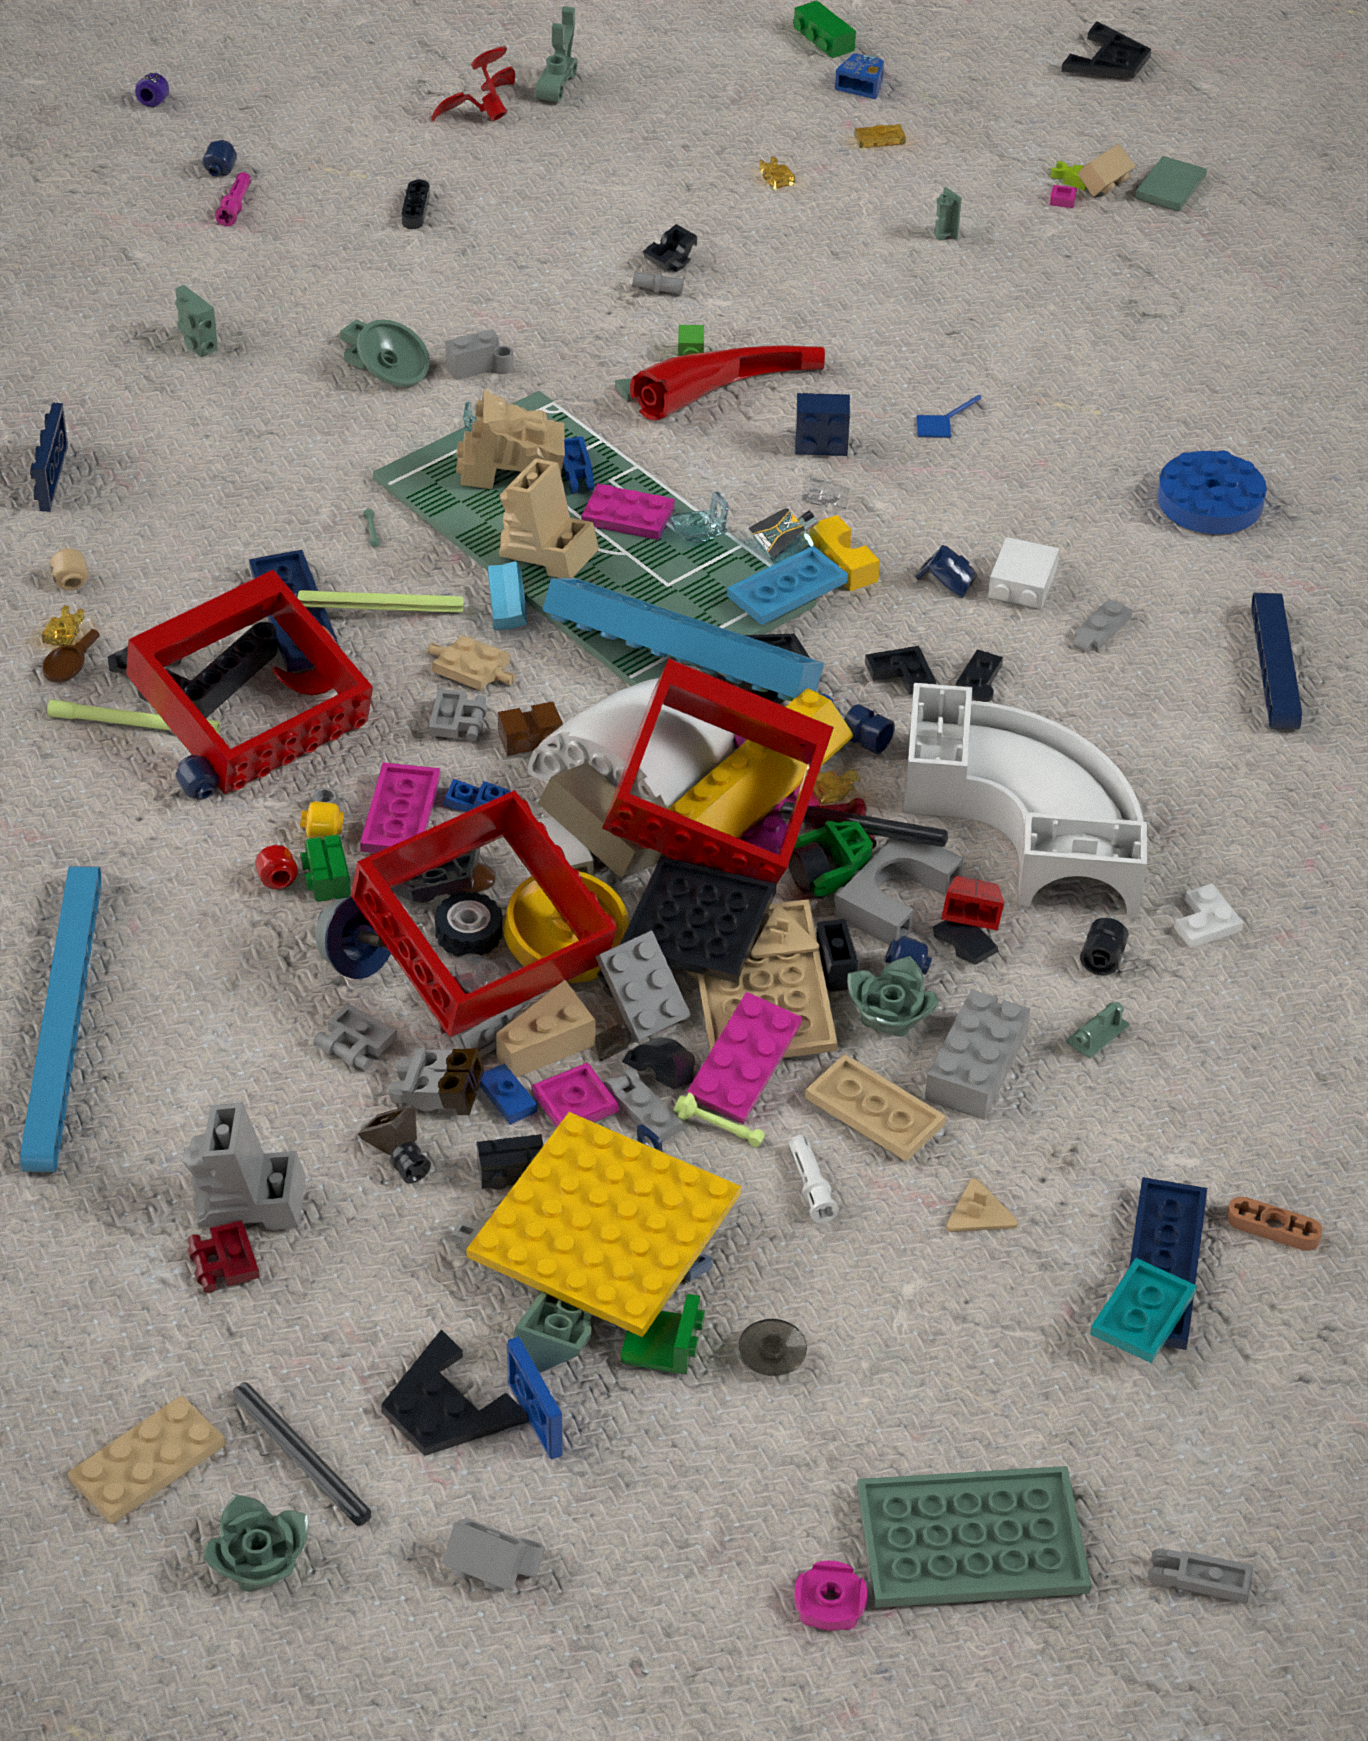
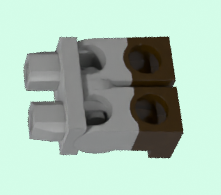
M416 1048L413 1058H399L397 1074L399 1079L404 1081H391L388 1093L393 1103H406L407 1106L412 1104L416 1112H419V1110L432 1111L435 1108L456 1109L457 1115H470L477 1095L476 1091L479 1089L485 1069L477 1048L434 1049L426 1052L425 1048Z

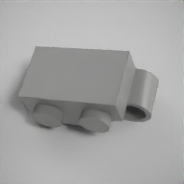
M493 329L445 341L446 366L455 380L490 371H495L498 374H508L513 371V349L509 346H499V337Z
M465 1518L454 1523L442 1564L451 1567V1572L457 1576L469 1579L474 1576L483 1580L485 1587L503 1592L505 1589L514 1587L518 1573L532 1577L537 1575L545 1547L536 1541L516 1538L472 1519Z

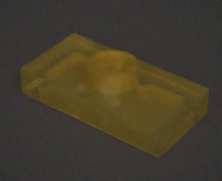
M901 124L855 128L854 131L859 148L903 145L906 142V136Z

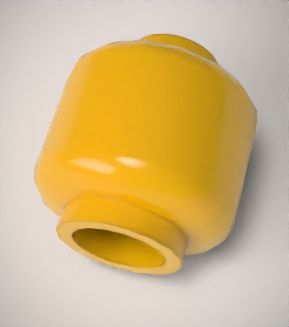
M313 801L309 804L308 810H302L300 828H306V836L309 839L317 837L323 839L324 836L341 835L344 812H340L339 806L335 803Z

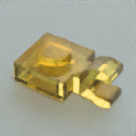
M855 769L849 770L837 777L833 770L819 773L813 794L820 805L841 801L848 792L855 789L852 783L860 781L861 777Z

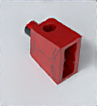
M956 876L947 889L941 919L998 931L1004 906V899L999 885L976 878Z

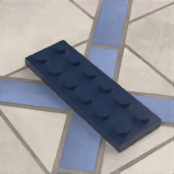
M302 549L248 559L253 579L274 570L297 598L300 590L318 591ZM306 607L318 623L329 630L339 646L325 608ZM271 615L268 616L269 622L276 626L278 648L287 672L315 667Z
M1142 1177L1129 1267L1135 1258H1138L1195 1285L1208 1188ZM1193 1299L1163 1346L1187 1350Z

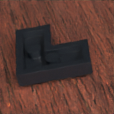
M919 646L865 654V665L873 681L900 677L909 695L913 694L914 683L936 684L934 675Z

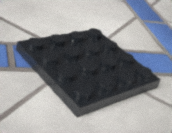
M660 856L620 945L652 930L668 966L737 983L776 894V883Z

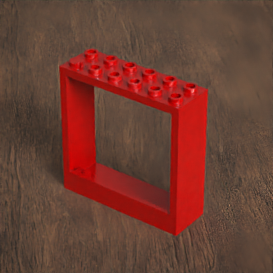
M274 570L128 639L126 675L191 755L204 756L208 759L219 776L218 788L224 795L233 790L242 789L248 782L258 777L263 778L272 770L282 765H289L295 758L305 753L314 752L322 744L328 741H335L344 733L352 729H358L368 721L373 686ZM271 615L338 695L230 749L164 667Z
M668 659L651 694L601 829L609 831L616 837H623L638 843L643 848L660 852L671 859L776 883L777 886L788 867L834 727ZM662 705L807 764L778 854L630 794Z
M516 790L357 861L351 891L352 899L450 1038L556 987L564 980L567 982L598 967L599 964L595 956L611 949L617 931L614 919L604 912L599 905L595 893L588 890L582 882L578 870L571 867L565 858L562 848L554 844L548 835L545 825L542 822H538L532 814L528 802L521 799ZM504 837L579 941L465 995L390 888Z

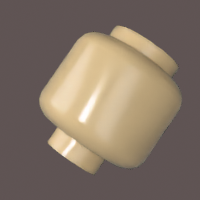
M63 548L50 559L49 566L52 578L57 586L66 590H75L80 588L88 579L89 572L86 560L80 551Z

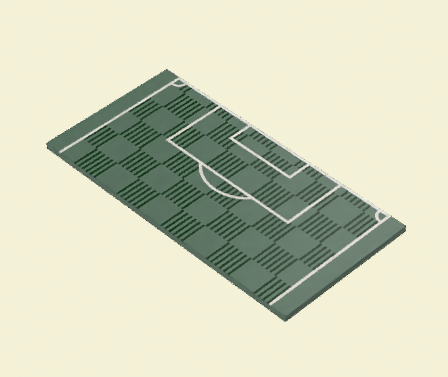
M537 391L512 403L520 408L523 407L527 411L543 410L547 414V420L564 423V439L583 436L592 465L594 490L597 484L675 499L674 510L659 540L594 527L599 550L573 578L741 635L766 634L816 606L817 598L763 625L759 624L727 597V587L772 566L769 562L542 392ZM472 423L373 471V479L487 571L488 566L504 565L515 561L499 556L501 533L505 529L503 524L505 509L499 495L521 472L496 468L492 489L460 485L461 474H456L458 457H456L458 441H463L465 431L471 432ZM562 466L561 478L570 518L581 520V516L594 490L588 491L585 477L576 479L579 486L578 492L571 493L569 480H566ZM516 561L522 571L525 601L630 686L646 680L659 678L668 659L676 660V657L668 654L667 657L651 654V648L642 646L641 649L625 644L626 640L619 637L616 640L600 636L601 631L593 628L592 631L575 627L576 622L570 620L564 623L551 619L552 614L542 610L551 578L558 577L548 576L545 566ZM692 663V666H688L698 671L701 669L700 665Z

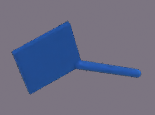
M975 396L946 415H917L918 437L951 438L950 418L979 401L982 396Z

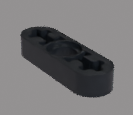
M417 179L408 183L401 212L402 225L407 229H418L424 224L430 198V185L425 180Z

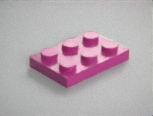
M597 484L581 516V520L593 522L594 527L659 540L674 510L675 499Z

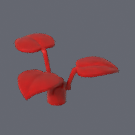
M505 45L480 54L471 64L473 70L482 67L486 82L482 84L481 90L483 92L490 90L491 92L482 98L483 103L480 104L471 95L464 94V92L457 93L446 98L436 107L431 118L432 122L443 112L461 105L466 100L475 104L481 112L486 111L491 121H496L507 114L508 111L497 95L495 87L514 85L515 70L512 66L506 67L495 73L491 79L487 71L488 64L495 62L506 53L507 48Z

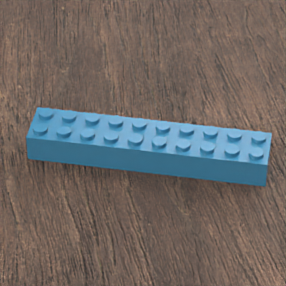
M551 578L542 610L552 614L551 619L564 623H567L568 620L576 622L575 627L585 631H592V628L599 630L602 637L616 640L617 637L625 639V644L639 649L642 646L651 648V654L660 657H667V654L676 657L675 661L687 666H692V663L700 665V670L713 675H717V672L726 674V679L740 684L743 681L752 683L751 688L757 691L768 692V690L778 692L777 697L787 701H793L806 688L816 692L824 666L823 662L577 578Z

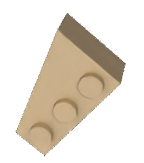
M564 980L496 1033L497 1060L500 1064L505 1063L517 1078L595 1046V1019L566 980Z

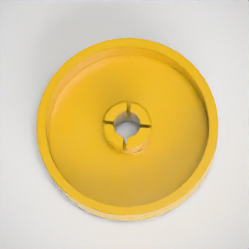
M578 871L582 882L589 891L595 893L599 905L616 923L617 931L611 947L613 949L620 945L629 925L626 907L618 894L610 886L592 875ZM532 876L524 880L515 889L510 898L504 920V935L510 951L524 967L579 941ZM598 966L567 981V983H581L598 978L597 973L601 968Z

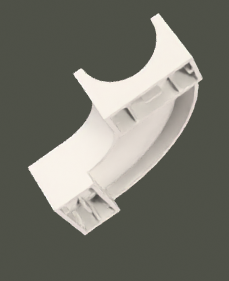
M914 683L904 813L973 819L989 824L1004 833L1012 841L1019 855L1018 906L1030 907L1032 898L1037 891L1054 880L1064 877L1084 876L1101 880L1114 887L1122 895L1126 903L1127 915L1139 916L1147 867V822H1144L1139 801L1131 785L1109 757L1076 732L1040 715L1000 704L972 701V687Z

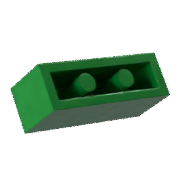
M816 0L795 7L794 28L831 58L855 51L856 30Z

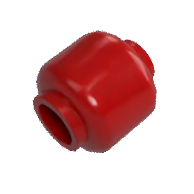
M283 845L268 846L262 849L256 857V870L264 886L276 890L283 889L291 885L298 874L297 864L291 851Z

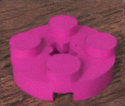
M832 1560L813 1564L812 1569L808 1570L804 1575L803 1571L796 1580L794 1603L802 1623L806 1626H814L830 1631L854 1628L857 1625L858 1619L863 1615L867 1603V1586L863 1578L861 1577L860 1580L853 1573L854 1569L848 1564ZM827 1590L835 1591V1596L839 1598L831 1601L823 1598L822 1595H826Z

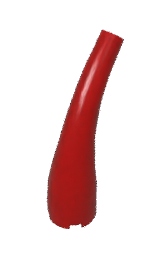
M772 345L741 347L672 357L649 366L633 376L630 382V394L632 399H637L642 408L639 412L644 417L658 421L692 404L704 395L740 379L779 371L823 370L825 365L824 346Z

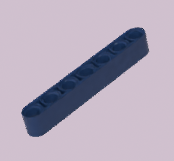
M1254 592L1252 595L1251 612L1270 729L1299 730L1302 722V708L1282 593Z

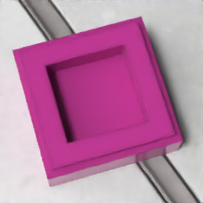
M1053 185L1050 205L1074 208L1077 188Z

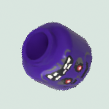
M148 73L136 84V97L143 105L155 107L161 104L168 96L169 84L161 74Z

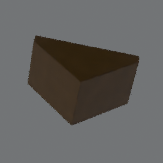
M411 1104L377 1114L358 1133V1136L365 1142L391 1156L400 1145L417 1140L415 1108Z

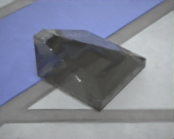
M622 1023L595 1036L596 1049L600 1061L628 1048L632 1035Z

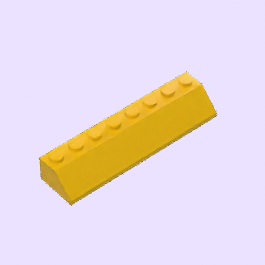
M806 688L786 706L789 709L834 727L822 765L853 738V733L833 702L810 688ZM747 740L668 810L740 839L743 834L751 827H754L802 783L807 764Z

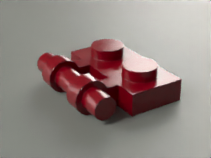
M242 1220L209 1228L211 1239L202 1241L200 1235L197 1234L191 1235L188 1238L189 1248L187 1252L190 1260L196 1265V1280L198 1284L202 1285L205 1293H212L217 1289L216 1278L224 1277L227 1286L260 1278L259 1269ZM216 1254L218 1261L209 1263L207 1258Z

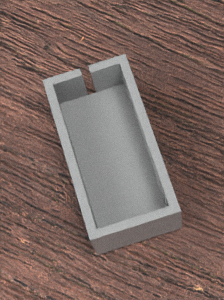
M971 989L927 1074L925 1100L985 1120L1027 1035L1031 1008L1006 1000L1000 1004L997 1003V997Z

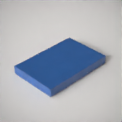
M519 1336L510 1339L507 1343L508 1385L519 1405L528 1413V1421L548 1457L552 1460L563 1456L562 1412Z

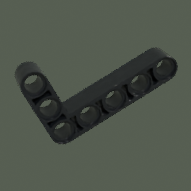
M270 622L256 623L192 680L168 669L166 671L203 716L207 718L277 655L276 626ZM137 688L139 698L148 702Z

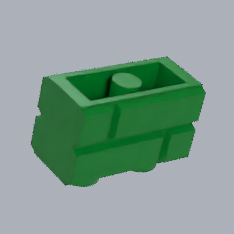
M339 835L324 836L323 839L320 837L306 839L305 852H300L302 870L309 871V873H305L307 891L313 890L314 898L317 902L328 901L332 898H348L351 895L350 876L341 837Z

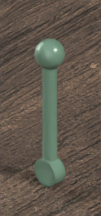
M366 509L364 510V518L368 520L371 534L369 543L372 547H378L380 539L376 537L373 522L374 510Z

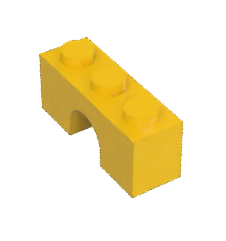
M839 515L811 523L807 538L808 546L817 548L848 574V582L844 585L849 591L878 582L880 560L866 545L859 548H850L852 529Z

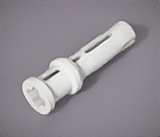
M797 1135L789 1141V1148L803 1181L802 1195L811 1207L810 1217L816 1223L829 1222L838 1215V1204L831 1198L829 1182L821 1176L808 1137Z

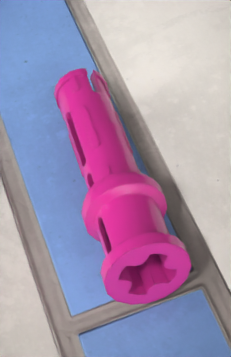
M245 172L239 173L229 194L222 198L220 207L217 208L215 218L219 224L232 226L236 222L237 214L242 209L241 201L252 180H249L251 178L249 174Z

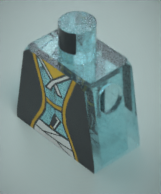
M784 508L748 529L759 547L775 565L813 546L807 531L819 522L810 510L796 518L788 508Z

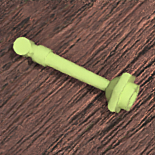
M690 1092L687 1096L681 1095L675 1105L674 1113L678 1114L677 1118L682 1122L695 1115L736 1134L741 1139H748L749 1144L753 1147H759L765 1137L764 1132L760 1129L751 1131L749 1127L742 1124H735L697 1108L695 1097Z

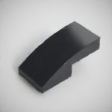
M947 920L933 926L935 938L953 945L957 957L975 965L999 952L998 946L977 926Z

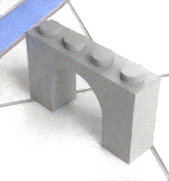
M889 838L885 846L878 853H874L861 870L859 869L854 873L851 881L845 887L842 886L837 890L834 896L835 917L847 920L848 924L890 945L893 939L898 940L901 936H907L912 931L914 909L887 896L878 887L891 880L907 879L918 882L945 896L954 878L962 875L963 857L943 847Z

